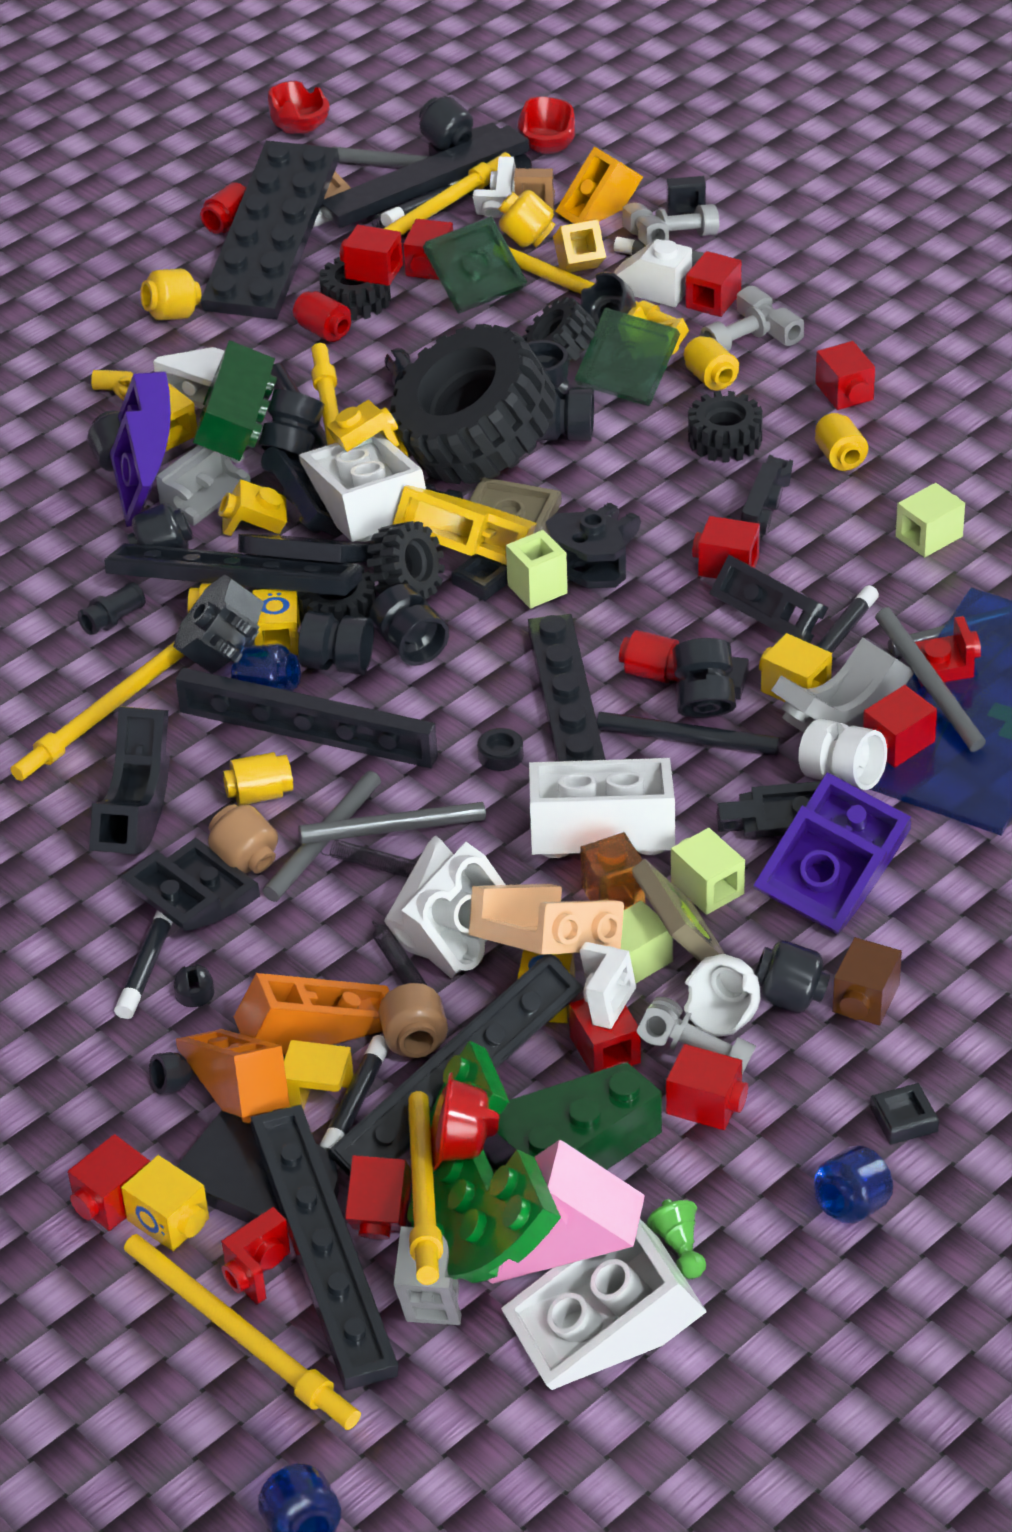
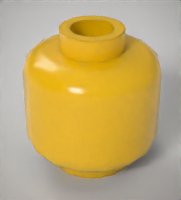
M531 190L523 191L519 196L511 192L498 208L503 213L499 219V228L521 247H528L531 244L537 247L555 227V223L552 221L554 217L553 209Z
M185 269L155 270L150 273L147 280L142 282L140 290L141 303L144 310L149 311L150 315L156 320L187 319L194 312L195 306L199 305L201 301V288L199 283L194 281L191 274Z

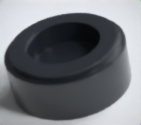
M495 728L485 732L478 739V759L487 769L506 771L515 768L523 760V739L517 732L511 729Z

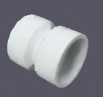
M825 719L814 720L806 728L799 746V764L805 776L822 780L826 772L862 790L871 789L878 783L887 761V744L881 732L854 725L848 727L846 724Z

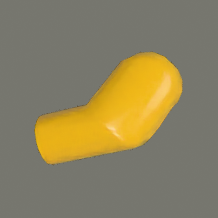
M93 370L91 378L93 390L113 391L124 401L133 373L131 371Z

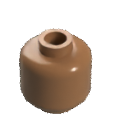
M229 805L219 811L211 820L208 827L210 831L208 845L230 867H237L243 873L253 871L257 874L266 870L275 860L276 854L274 850L278 843V833L253 806Z
M419 983L403 984L389 991L381 1000L378 1013L385 1043L394 1053L403 1057H424L437 1050L445 1041L448 1033L447 1019L441 997L433 988Z

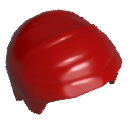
M286 81L272 86L268 90V106L271 120L276 127L282 129L285 133H310L327 119L330 103L319 87H315L314 92L310 93L302 82Z
M545 96L530 98L525 102L517 123L518 131L529 139V148L538 153L554 154L561 152L570 145L575 136L574 108L567 101Z

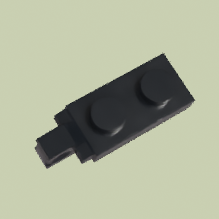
M770 454L766 463H763L741 515V521L760 524V534L767 535L773 513L770 509H778L783 488L790 485L793 460L789 459L788 461L773 457Z
M821 781L751 787V792L739 794V801L718 803L716 811L718 832L743 830L745 837L756 836V838L783 836L801 806L806 807Z

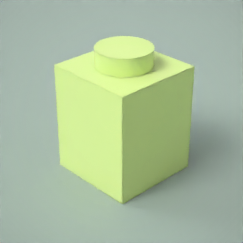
M937 483L926 487L897 503L896 537L923 557L929 556L963 537L965 502Z
M544 530L506 545L508 586L530 609L568 593L566 552Z
M707 828L691 838L682 840L678 845L671 848V883L707 915L744 894L745 859L715 832Z
M642 900L623 911L621 949L629 951L635 983H638L673 962V937L669 934L657 913Z

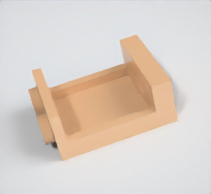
M553 884L472 886L469 935L539 954L580 953V949L585 942L621 949L624 904L617 900L561 902L562 886Z

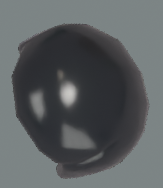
M600 272L596 274V282L592 287L582 289L580 306L596 321L597 328L593 331L595 336L603 337L620 333L619 325L631 308L636 307V302L632 289L615 273Z

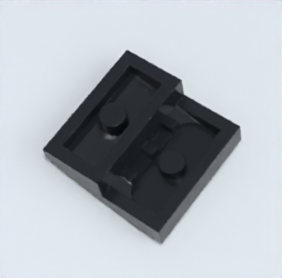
M196 837L168 858L159 851H155L121 876L122 884L184 931L197 929L220 921L260 897L259 886L256 881L237 867L227 865L210 847Z

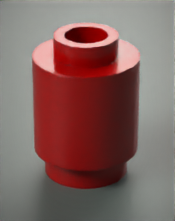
M232 182L205 201L200 211L202 223L210 232L215 234L229 232L247 187L240 183Z
M306 291L295 301L293 316L304 329L329 342L338 341L348 333L351 327V312L347 306L318 291Z
M635 630L631 637L626 636L623 639L619 651V662L624 663L625 673L663 683H669L670 680L677 682L681 680L675 677L672 652L675 645L679 644L678 640L640 630Z

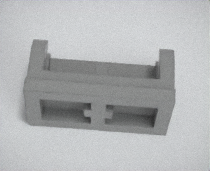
M197 445L156 476L160 504L168 503L175 510L181 508L188 523L195 526L219 508L224 495L227 492L232 493L240 479L250 482V475L241 468H236L231 462L232 460L239 463L244 459V456L242 455L241 460L238 461Z
M401 1226L394 1287L406 1321L461 1325L462 1315L458 1305L459 1281L458 1279L450 1278L447 1272L449 1248L445 1237L443 1236V1254L438 1260L439 1278L434 1284L424 1285L417 1280L416 1261L411 1257L409 1250V1234L414 1227Z

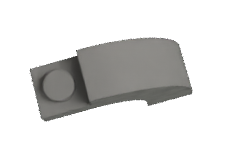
M862 637L840 671L823 685L807 689L781 675L771 691L785 700L781 708L786 712L782 718L803 733L817 719L848 725V727L853 725L863 727L864 710L904 684L906 685L914 672L910 667Z

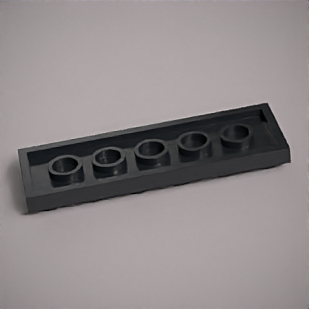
M266 140L202 295L201 304L203 311L277 320L339 162L338 148Z

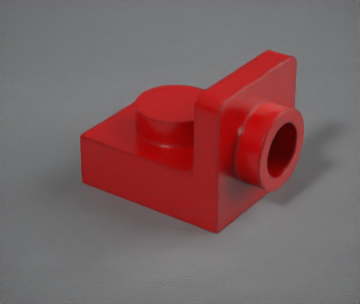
M964 616L954 617L952 636L915 642L943 682L974 677L975 658H980L981 645L977 632H970Z
M274 1207L221 1241L225 1261L221 1269L225 1280L236 1293L244 1291L257 1305L267 1299L263 1271L274 1268L285 1256L291 1253L286 1219Z

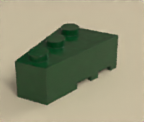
M231 340L228 341L204 398L203 405L205 407L201 410L199 416L201 419L198 422L193 443L238 461L241 460L246 446L255 447L263 427L261 423L270 403L269 398L277 380L276 376L271 375L275 358Z
M628 1062L532 1092L509 1100L510 1102L499 1116L498 1132L496 1135L486 1138L483 1150L489 1164L495 1170H498L501 1166L508 1163L517 1149L535 1157L558 1140H562L608 1170L662 1133V1091Z

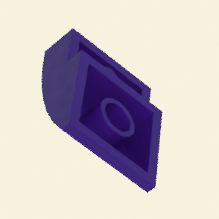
M166 372L133 374L118 414L120 427L112 446L110 457L126 527L132 526L134 516L143 511L166 451L171 416L170 391Z
M826 772L806 807L801 806L754 883L753 888L838 935L872 891L911 830V816Z

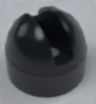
M199 964L189 967L183 966L176 973L174 991L177 1001L186 1007H200L207 1004L213 998L215 992L213 978L206 967ZM198 982L199 987L190 989L189 983Z
M166 1052L154 1054L149 1063L151 1085L157 1094L177 1092L185 1088L191 1079V1066L179 1053Z

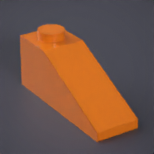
M256 973L234 1015V1020L240 1034L281 1045L283 1055H286L291 1040L334 1045L382 1032L378 1011L381 1000L390 990L386 985Z
M224 1029L176 1039L178 1051L190 1064L191 1069L222 1111L241 1117L242 1122L251 1123L252 1116L290 1107L281 1045Z

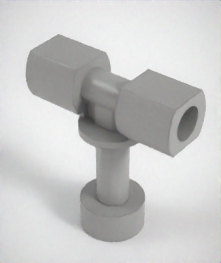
M629 203L622 207V226L630 233L637 235L638 239L647 246L656 239L669 240V231L696 229L699 236L716 235L719 230V214L714 204L698 205L693 214L667 216L664 209H658L656 214L653 215V212L643 204Z
M748 286L737 294V312L745 316L744 319L728 326L717 321L703 327L700 331V336L714 338L728 351L731 350L733 340L749 333L759 338L768 332V334L784 345L791 346L798 343L804 337V320L787 308L774 309L772 297L756 286Z
M656 997L637 1029L638 1035L644 1041L660 1046L665 1045L670 1037L673 1039L670 1045L672 1050L676 1048L678 1042L738 1058L742 1060L743 1074L756 1045L740 1037H737L734 1045H731L689 1024L688 1021L692 1015L691 1013L687 1012L683 1020L679 1019L683 1010L674 1000L667 997Z

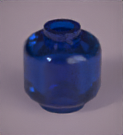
M279 643L245 647L241 651L243 654L238 663H233L231 667V678L292 692L298 687L301 679L298 658L295 654L290 653L287 647Z
M850 1146L819 1166L814 1177L815 1197L818 1205L827 1215L842 1223H858L885 1206L893 1194V1178L890 1168L885 1160L874 1150L865 1146Z
M297 1463L284 1466L266 1480L258 1495V1510L270 1532H335L341 1521V1503L323 1472L310 1464Z

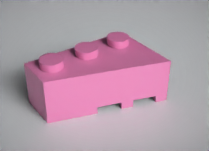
M558 1140L535 1156V1159L561 1215L560 1220L540 1244L522 1261L517 1263L508 1259L499 1266L498 1276L487 1281L494 1284L633 1247L645 1195L562 1140Z

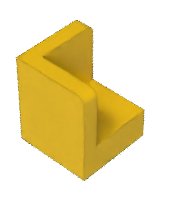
M296 1040L290 1041L284 1060L290 1107L302 1105L304 1111L311 1089L337 1092L341 1087L348 1088L354 1076L351 1047Z

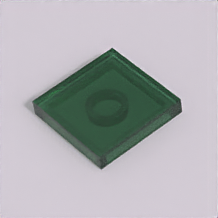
M492 216L428 240L422 247L458 314L523 289L527 284L526 278Z
M605 308L594 332L595 336L588 346L574 380L580 386L593 388L603 393L650 406L680 337V333L677 328Z

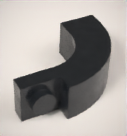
M119 707L113 776L105 798L101 802L92 803L89 851L139 854L144 852L151 843L161 816L168 780L170 756H166L169 710Z

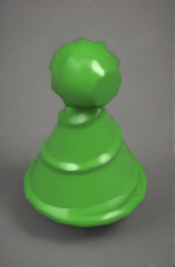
M667 1199L662 1202L661 1207L653 1211L647 1218V1226L656 1234H659L665 1240V1243L678 1253L680 1258L676 1261V1265L685 1278L693 1280L701 1277L702 1273L706 1270V1261L703 1255L693 1251L697 1206L694 1202L688 1200L672 1202L671 1199Z

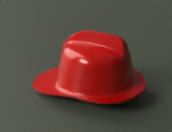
M453 1073L449 1074L448 1083L439 1097L431 1125L433 1172L442 1161L479 1157L486 1138L492 1137L498 1132L499 1114L489 1109L486 1091L479 1087L454 1080Z

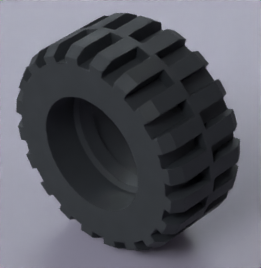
M476 324L474 329L463 327L456 329V333L449 337L443 335L436 339L437 343L429 349L425 347L417 354L418 359L413 364L409 362L403 370L404 377L402 380H397L393 391L395 397L391 398L390 413L398 425V429L395 430L397 436L422 470H425L432 478L446 483L460 484L461 481L466 484L479 483L480 478L492 479L499 476V471L509 467L511 469L520 463L518 460L525 453L530 454L536 448V440L539 437H544L549 428L547 420L553 418L555 408V387L551 382L550 376L524 338L506 327Z

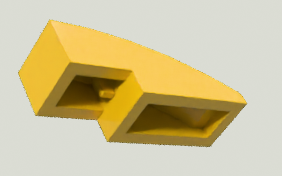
M409 485L404 486L392 524L410 521L422 522L423 527L429 526L433 530L430 537L437 536L440 545L469 556L478 554L507 565L506 545L534 534L537 525L536 522L495 508Z

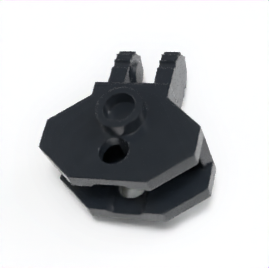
M607 503L597 511L588 508L584 512L555 513L545 522L546 531L566 552L567 579L588 589L616 588L626 579V545L639 531L642 522L639 516L631 512L618 521L620 512L617 508L618 506ZM581 566L583 571L580 572L574 569Z
M224 574L204 590L183 619L173 647L211 674L230 661L238 663L243 654L251 648L256 636L260 632L258 631L260 627L257 624L264 602Z

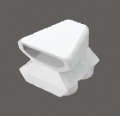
M435 835L427 843L384 921L407 951L428 958L453 979L460 970H471L479 965L485 952L487 940L469 935L472 886L506 884L486 856L469 843L465 842L453 854L444 842Z

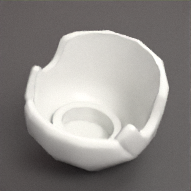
M726 954L705 957L685 981L689 988L688 1000L684 1006L685 1013L689 1012L692 1014L690 1020L697 1028L715 1037L729 1036L736 1033L753 1018L759 1007L760 986L758 977L754 975L753 969L741 959Z

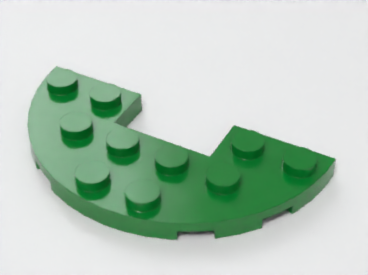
M469 1040L461 1054L452 1057L448 1062L443 1074L444 1084L430 1114V1126L432 1125L439 1097L448 1083L450 1073H453L454 1080L479 1087L486 1091L489 1109L497 1112L499 1116L510 1101L486 1048ZM518 1149L508 1163L501 1166L495 1174H493L484 1150H482L479 1157L473 1159L442 1161L433 1172L436 1226L441 1230L442 1235L447 1241L449 1248L447 1272L449 1277L455 1280L464 1279L471 1283H477L497 1277L500 1265L508 1259L517 1263L522 1261L540 1244L561 1218L535 1157ZM411 1189V1202L407 1218L411 1222L412 1227H414L413 1194Z

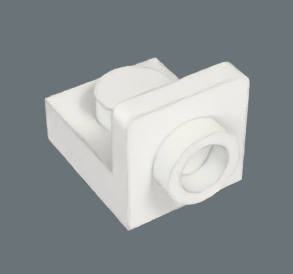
M499 157L498 170L491 171L490 190L473 191L476 214L484 215L488 218H500L503 213L498 210L499 206L511 192L515 193L514 173L516 166L514 157Z
M585 942L580 949L586 978L584 999L589 1005L592 1024L612 1029L636 989L629 951L612 946Z

